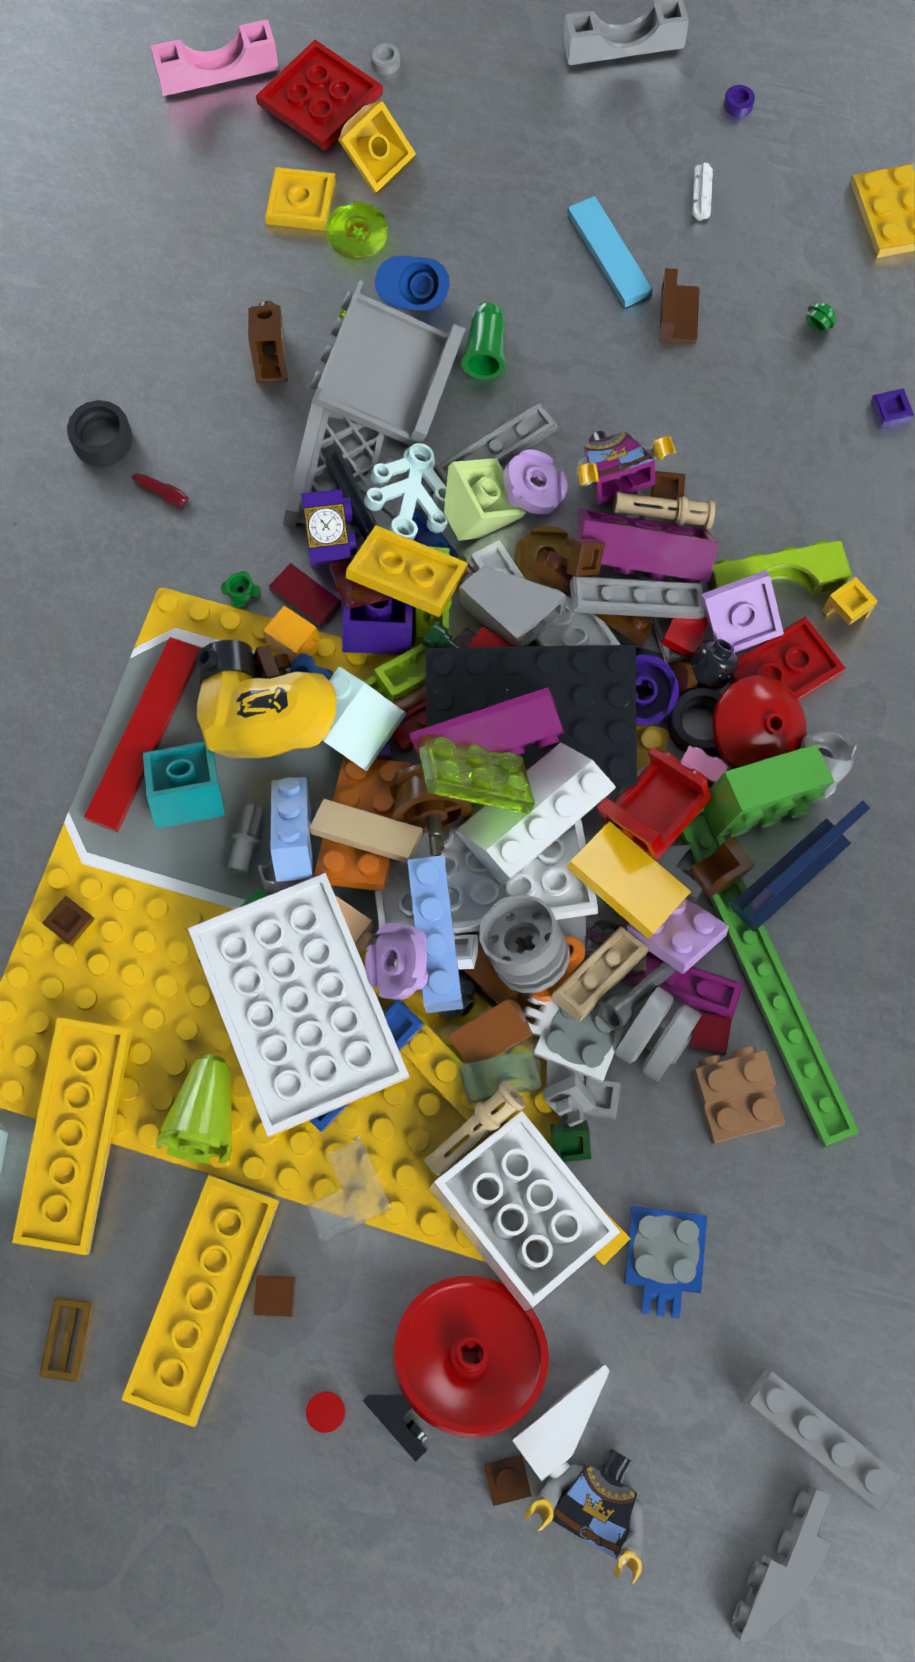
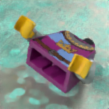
M597 431L590 436L589 443L584 447V458L578 462L575 482L579 487L590 485L598 505L613 500L617 491L630 494L655 485V462L664 459L666 455L676 453L672 437L670 435L660 437L654 440L652 446L635 440L627 432H620L608 437L604 431Z

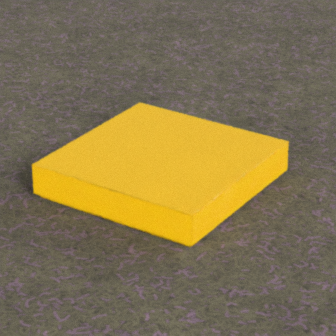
M275 167L265 213L266 224L326 231L336 182L335 173Z

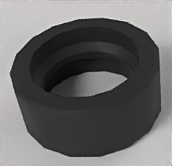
M95 400L86 402L78 407L69 417L67 425L68 438L75 453L86 463L96 466L114 464L122 459L130 450L133 436L128 419L121 408L110 401ZM104 420L117 424L118 434L107 444L91 446L82 441V433L94 422Z
M697 688L689 690L678 698L675 707L671 711L668 723L670 738L677 748L686 753L689 746L693 748L698 747L705 751L708 756H713L719 752L714 738L701 740L686 733L682 725V717L685 711L692 706L701 705L715 710L716 704L722 695L721 693L708 688Z

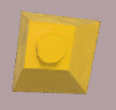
M383 101L363 106L344 124L338 139L373 193H377L416 155Z

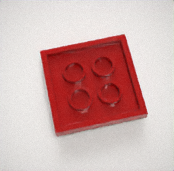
M313 40L256 95V100L260 107L325 151L340 137L343 126L363 106L374 103L383 95V85L317 40Z

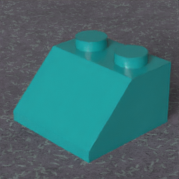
M205 742L143 753L147 800L155 829L225 816L215 754L206 748Z

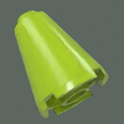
M204 1055L203 1059L194 1061L157 1135L156 1147L158 1149L164 1144L168 1146V1155L197 1163L208 1164L209 1157H219L218 1163L230 1160L232 1152L231 1068L225 1064L223 1058L216 1055Z

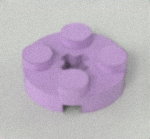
M524 450L519 455L514 456L504 469L503 483L507 491L506 499L514 507H521L534 514L548 515L567 494L566 476L562 469L558 472L552 465L554 460L549 455L537 450ZM534 477L536 483L540 484L541 486H535L530 479Z
M389 923L379 928L376 934L380 936L376 944H369L366 953L365 968L368 982L371 986L378 988L381 993L377 994L382 998L399 1000L408 998L416 989H423L428 981V973L426 971V935L422 930L414 929L406 924ZM398 958L397 966L395 967L394 960Z

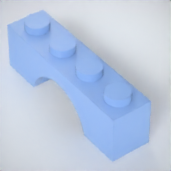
M444 855L408 859L415 929L422 930L427 939L426 971L428 973V981L422 989L426 1013L463 1009Z

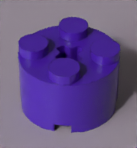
M637 655L636 688H640L642 683L648 684V690L653 692V695H647L645 700H640L636 692V726L649 727L660 723L671 713L678 699L679 684L673 670L665 661L652 655Z

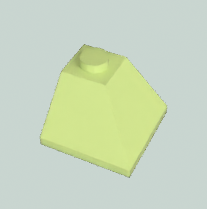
M497 458L452 462L448 466L444 514L458 541L482 538L522 518L526 514L524 509L514 507L507 501V491L503 483L504 471Z

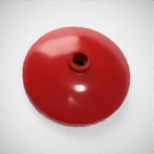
M756 675L734 682L722 693L713 714V735L723 759L730 767L736 769L799 750L802 739L807 736V723L803 707L789 687L772 677ZM771 719L773 720L775 725L774 729L770 725Z

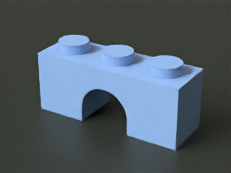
M288 777L272 780L270 850L276 882L313 878L312 849L309 827L312 823V808L307 777Z

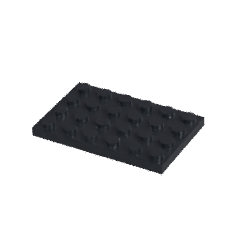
M636 645L426 648V728L548 687L552 693L565 733L558 736V743L539 748L538 743L525 746V753L516 757L505 759L504 754L490 758L492 764L479 769L471 770L470 765L461 767L468 776V788L508 787L559 743H563L592 759L615 786H637Z

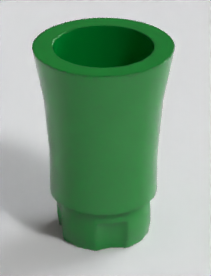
M492 302L480 303L478 308L474 310L467 346L461 361L462 369L468 375L477 379L489 380L497 378L504 373L506 368L504 356V311L500 306H496Z

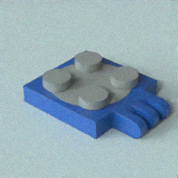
M636 1206L631 1207L628 1236L631 1239L627 1243L624 1284L643 1286L641 1314L649 1315L651 1299L657 1300L656 1316L664 1317L666 1301L672 1302L670 1309L671 1318L679 1319L682 1292L701 1293L707 1226L706 1215Z

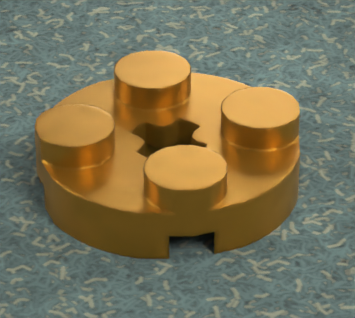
M540 526L532 529L529 535L525 536L523 540L521 538L518 541L514 553V563L526 580L557 589L529 568L544 549H547L549 552L554 551L564 558H569L571 547L565 544L567 540L572 539L567 536L568 533L554 526Z

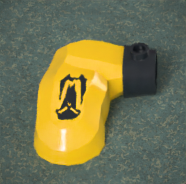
M238 640L215 641L206 645L198 653L197 664L201 667V689L197 701V721L208 750L230 759L266 758L278 756L294 749L311 748L318 745L329 734L336 716L337 697L333 684L323 674L293 672L271 679L258 678L251 646Z

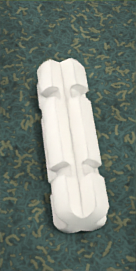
M706 162L702 165H697L694 173L692 215L696 217L697 221L708 219L711 214V180L713 169Z

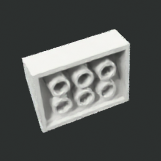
M523 1111L434 1181L429 1188L525 1311L537 1305L620 1233Z

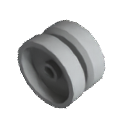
M659 986L650 996L614 1052L616 1056L631 1064L638 1059L645 1047L651 1050L642 1064V1073L657 1083L669 1065L675 1064L692 1038L690 1033L702 1016V1014L686 1004L678 1009L671 1022L664 1018L674 1003V996Z

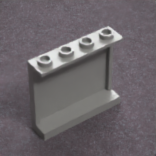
M359 280L355 291L348 290L341 307V309L347 311L345 317L338 316L332 329L331 335L335 336L336 340L334 345L327 342L320 360L326 363L323 371L316 370L310 388L315 390L311 402L409 446L423 443L465 329L453 324L450 332L446 333L360 294L363 282Z

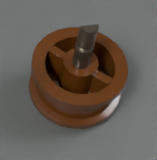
M443 758L399 769L395 772V776L390 782L391 796L397 801L393 809V819L423 829V833H428L431 857L440 856L441 851L444 850L442 831L450 830L463 824L472 814V803L465 795L469 785L466 772Z

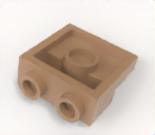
M755 1046L745 1047L734 1051L735 1058L721 1061L720 1055L710 1056L699 1060L700 1067L695 1068L691 1072L712 1144L786 1124L775 1092L777 1084L766 1050L756 1052Z

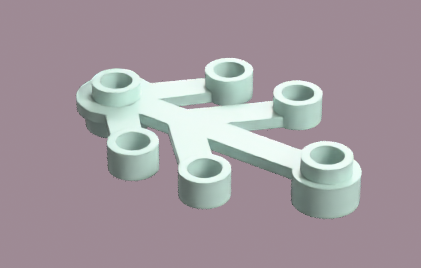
M416 443L405 450L403 459L388 464H376L370 478L375 485L382 488L369 489L364 499L368 509L379 511L382 509L385 501L403 495L399 516L393 519L389 531L411 540L414 539L418 531L416 523L412 520L416 500L428 516L426 525L430 531L441 533L448 524L444 512L439 510V508L444 509L445 499L440 496L446 497V486L433 470L435 459L432 449L425 444ZM409 471L407 479L388 485L392 476ZM422 477L434 491L432 498L421 484Z

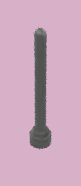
M663 962L625 996L611 997L599 1009L603 1021L610 1028L620 1030L632 1019L634 1007L671 976L676 969Z

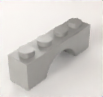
M653 1L642 16L629 23L619 25L603 22L599 19L595 10L565 14L563 45L568 65L684 48L689 24L684 1Z
M764 1370L742 1400L743 1404L772 1428L786 1436L814 1458L836 1481L869 1508L881 1512L903 1480L900 1475L773 1371Z

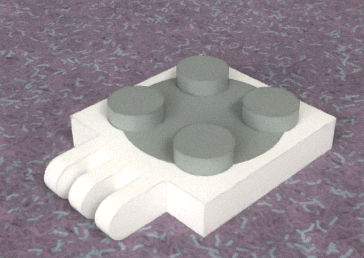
M529 995V1002L541 1006L539 1011L527 1006L523 1010L525 1016L535 1020L534 1024L529 1022L528 1024L533 1034L540 1037L534 1055L603 1083L624 1027L620 1030L612 1029L603 1021L599 1009L605 1002L600 1001L578 1022L555 1002L538 1001Z

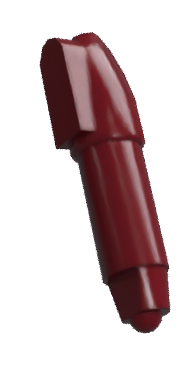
M139 473L132 475V479L140 487L162 496L163 501L182 508L184 503L188 502L189 497L175 486L165 484L147 475Z

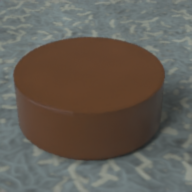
M674 662L670 668L677 678L679 684L678 696H681L689 690L695 689L697 680L689 662Z

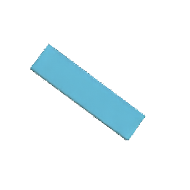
M593 196L569 206L567 211L568 217L623 307H628L651 297L653 292L651 285L597 198Z

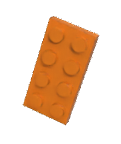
M343 756L332 801L393 819V809L397 801L391 796L390 782L397 770L411 767L412 764L411 762L375 759L369 769L365 771ZM323 838L313 877L326 873L331 886L386 892L393 859Z

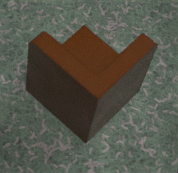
M732 837L723 842L711 856L693 865L689 871L710 899L739 882L755 864L737 840Z

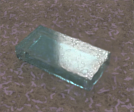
M531 1050L463 1064L459 1068L468 1104L488 1100L499 1090L498 1086L502 1081L510 1083L519 1093L536 1090L541 1086Z

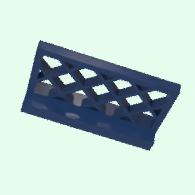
M862 800L835 826L826 818L735 899L729 907L755 932L851 844L843 834L870 807Z

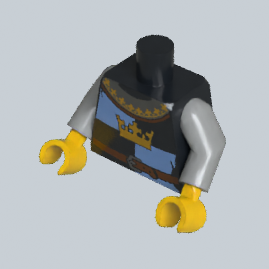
M611 1448L601 1470L585 1461L582 1466L578 1464L570 1465L556 1479L549 1478L540 1492L537 1501L525 1511L524 1518L527 1520L533 1512H536L542 1519V1524L538 1527V1531H542L551 1521H554L615 1559L621 1554L613 1574L618 1578L622 1567L626 1566L633 1573L631 1584H634L642 1571L640 1560L644 1539L642 1505L636 1499L637 1492L622 1483L632 1460Z

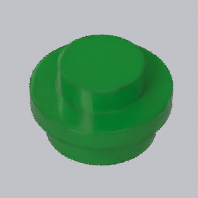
M824 302L820 304L812 303L809 306L806 320L813 328L820 332H826L828 328L835 326V311L831 306Z

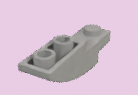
M808 1486L806 1493L801 1491L793 1508V1514L797 1517L792 1530L784 1532L778 1546V1553L781 1554L779 1562L764 1555L761 1563L758 1561L754 1563L747 1582L751 1586L746 1602H739L732 1619V1625L736 1627L734 1635L740 1641L749 1644L769 1631L798 1603L813 1582L832 1544L817 1535L832 1496L812 1486Z

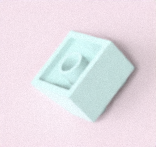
M339 666L329 680L334 686L337 697L336 716L329 734L322 741L367 771L407 713Z

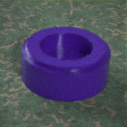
M744 85L730 87L725 93L724 109L732 116L742 117L748 115L753 109L755 101L754 92Z

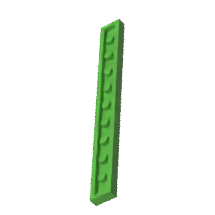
M704 808L681 833L685 845H692L689 854L694 865L711 856L725 842L723 836H716ZM742 878L739 882L711 897L710 900L719 920L729 926L727 938L818 1139L824 1148L860 1132L764 924L753 932L729 907L735 899L747 890Z

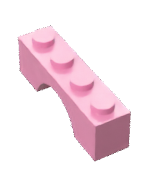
M268 19L239 25L233 39L224 47L214 51L201 52L187 47L180 39L151 45L163 96L279 70L275 41Z

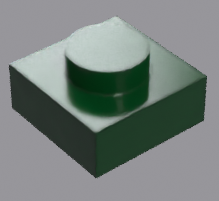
M587 1120L572 1127L568 1123L550 1125L552 1148L563 1162L591 1159L590 1132Z

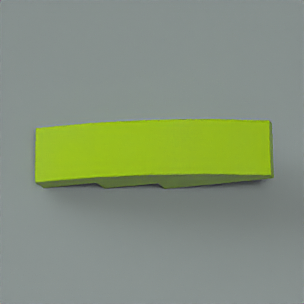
M420 644L374 669L373 676L363 682L393 703L426 684L427 647Z

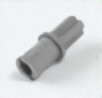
M248 804L244 806L237 833L232 835V839L235 841L229 863L226 867L231 872L242 875L249 874L254 848L260 843L257 837L264 814V809L258 805Z

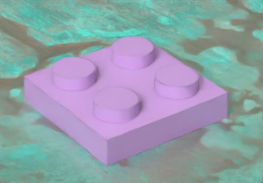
M766 570L701 594L713 641L723 639L729 642L734 647V653L784 634L771 578Z
M685 898L649 940L631 924L627 926V931L649 947L648 951L684 974L727 936L729 926Z

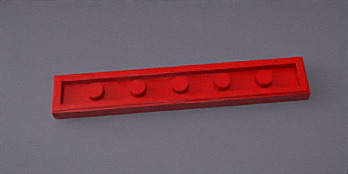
M169 637L84 815L86 821L117 833L119 832L145 776L143 753L157 750L197 665L200 647Z

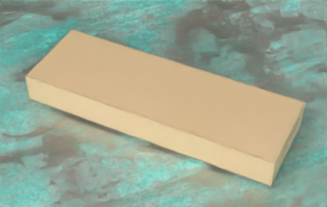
M323 799L309 827L313 835L407 864L408 859H413L424 835L423 829L327 799Z
M620 926L553 992L551 1000L576 1021L580 1022L647 954L649 947Z

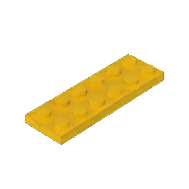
M57 1017L12 1243L81 1255L90 1254L133 1029Z
M208 1175L121 1400L191 1427H196L278 1208L279 1200Z

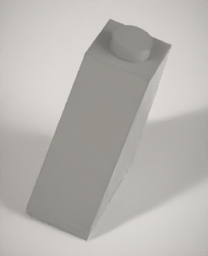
M483 566L476 573H469L459 586L460 604L492 633L514 647L527 646L565 613L566 595L563 592L487 566Z

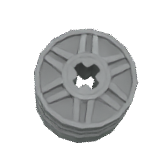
M526 894L509 896L497 902L485 914L480 925L479 940L498 977L506 986L522 993L541 992L553 986L564 975L570 962V948L550 906L544 901Z

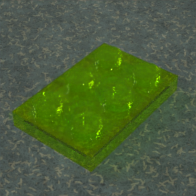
M423 734L418 748L428 793L530 814L535 801L522 757L510 752H497L485 749L479 745H466L453 742L445 737L435 738Z

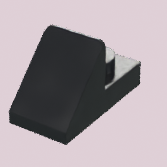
M369 1394L362 1400L415 1462L428 1450V1447L424 1444V1441L428 1438L426 1433L413 1419L408 1424L403 1419L412 1408L402 1394Z

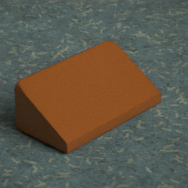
M507 999L448 1035L469 1069L474 1070L534 1034L519 1003Z

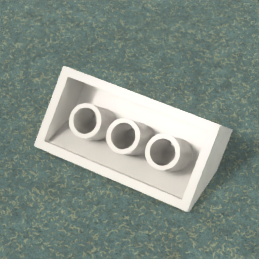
M559 743L460 826L455 833L499 884L503 886L607 797L616 786L592 759L563 743Z

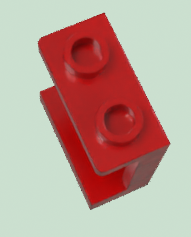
M652 747L648 752L650 763L637 777V786H629L615 803L605 798L597 806V810L604 825L610 821L649 856L658 860L712 798L707 785L708 780L700 771L694 768L688 770L670 752L665 751L662 753Z

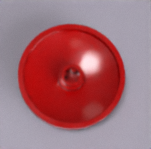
M479 1276L448 1278L422 1291L404 1312L393 1343L392 1356L395 1377L399 1389L409 1406L432 1427L459 1437L480 1438L492 1436L515 1425L536 1403L545 1385L548 1373V1344L543 1327L533 1309L525 1311L505 1285Z

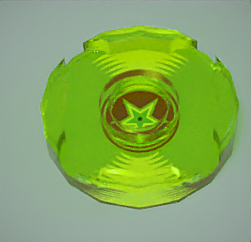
M356 201L353 202V205L346 207L343 204L337 207L328 219V242L333 250L343 257L354 260L371 257L377 254L387 241L388 227L385 216L379 208L370 203Z

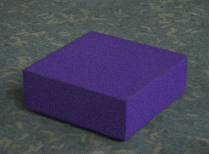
M904 388L876 394L871 399V404L881 428L911 422L914 417Z

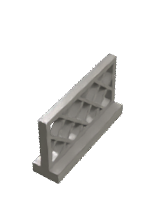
M311 403L287 500L283 524L296 527L297 522L305 524L301 494L311 493V490L314 492L321 491L315 483L314 477L327 472L334 482L326 466L325 457L321 453V449L332 443L338 452L342 454L345 462L354 473L352 475L355 481L358 479L365 489V493L362 494L365 499L368 490L373 487L370 475L374 466L378 464L384 434L378 432L377 437L366 442L358 431L365 427L364 425ZM329 417L343 420L348 428L334 434L328 425ZM326 433L328 438L324 440V436ZM353 434L360 446L347 452L339 440ZM373 446H375L374 453H373V451L370 449V448L373 447ZM365 452L372 463L359 470L351 458ZM318 461H319L322 466H320V467L317 468ZM367 474H369L368 480H366L364 477ZM334 482L333 485L322 491L337 490L338 487ZM347 524V531H354L355 537L361 538L358 527Z

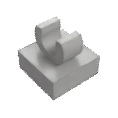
M576 1075L544 1089V1100L564 1121L568 1120L570 1127L584 1121V1112L596 1108L595 1095Z

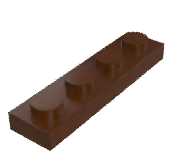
M544 549L529 569L571 598L570 580L573 575L566 573L567 566L562 563L564 557L554 551L549 552L547 549ZM594 614L639 647H641L655 626L646 616Z

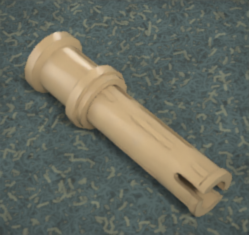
M617 491L613 501V513L619 512L670 519L677 526H683L684 523L702 525L707 530H710L713 525L716 510L715 500L709 499L707 502L688 500L687 496H681L677 500L626 494ZM634 503L658 506L659 509L634 506ZM690 511L700 512L701 515L690 513Z
M502 1081L498 1086L499 1090L485 1103L479 1102L475 1106V1114L431 1155L425 1158L427 1166L434 1174L441 1177L450 1166L466 1154L487 1133L498 1131L503 1126L502 1122L516 1110H523L526 1107L523 1097L510 1083ZM505 1102V1105L500 1110H496L499 1104ZM466 1134L470 1135V1137L467 1140H465L456 1150H454L452 1153L449 1152V1150L455 1144H457Z

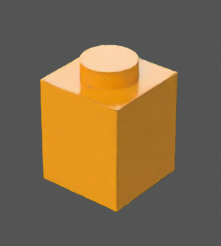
M286 606L280 609L263 630L267 645L280 654H287L291 662H294L295 658L300 654H308L313 657L318 650L319 637L317 627Z

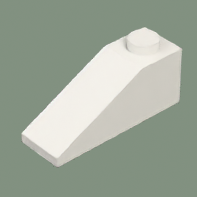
M605 1364L597 1367L511 1438L541 1481L547 1476L556 1479L570 1467L567 1460L575 1452L610 1372Z

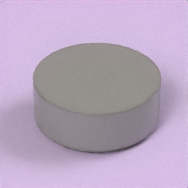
M382 43L372 49L371 66L375 72L389 75L399 69L401 63L400 52L396 46Z

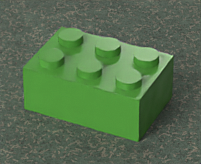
M817 744L724 772L709 789L712 799L705 805L704 810L717 837L729 833L731 837H737L748 832L751 826L761 824V827L765 828L779 822L783 816L790 814L792 818H797L808 813L811 810L810 805L825 797L824 792L835 781Z

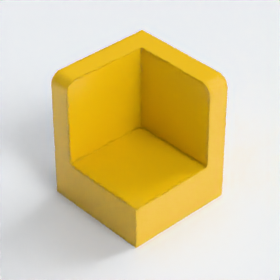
M854 577L829 596L822 612L828 616L836 610L845 622L851 625L859 618L862 621L866 620L878 601L859 579Z

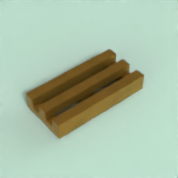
M54 1297L39 1377L80 1382L95 1302ZM63 1306L69 1307L56 1371L51 1369ZM78 1308L82 1309L71 1372H66Z

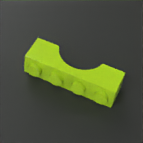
M821 540L808 547L797 548L790 546L776 553L765 555V553L760 552L752 554L745 559L735 561L732 559L720 560L713 565L710 582H707L709 591L766 570L771 580L787 579L797 582L814 597L835 592L850 581L852 573L842 541L829 542L828 540Z

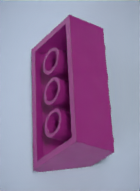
M579 508L576 539H597L605 542L601 564L614 566V571L624 574H634V570L645 571L648 577L666 580L668 575L680 577L679 581L682 583L710 582L718 541L708 530Z
M547 687L409 734L422 764L429 763L434 759L443 758L447 759L452 765L460 768L470 765L471 770H475L492 764L491 757L504 754L505 759L524 754V747L534 743H538L539 748L558 743V736L565 733L552 693Z

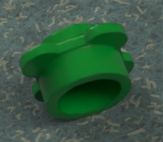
M246 571L232 574L221 585L222 593L228 595L232 600V606L238 609L243 608L245 602L251 598H258L261 593L260 587L253 584L249 573ZM239 588H244L242 592H238Z

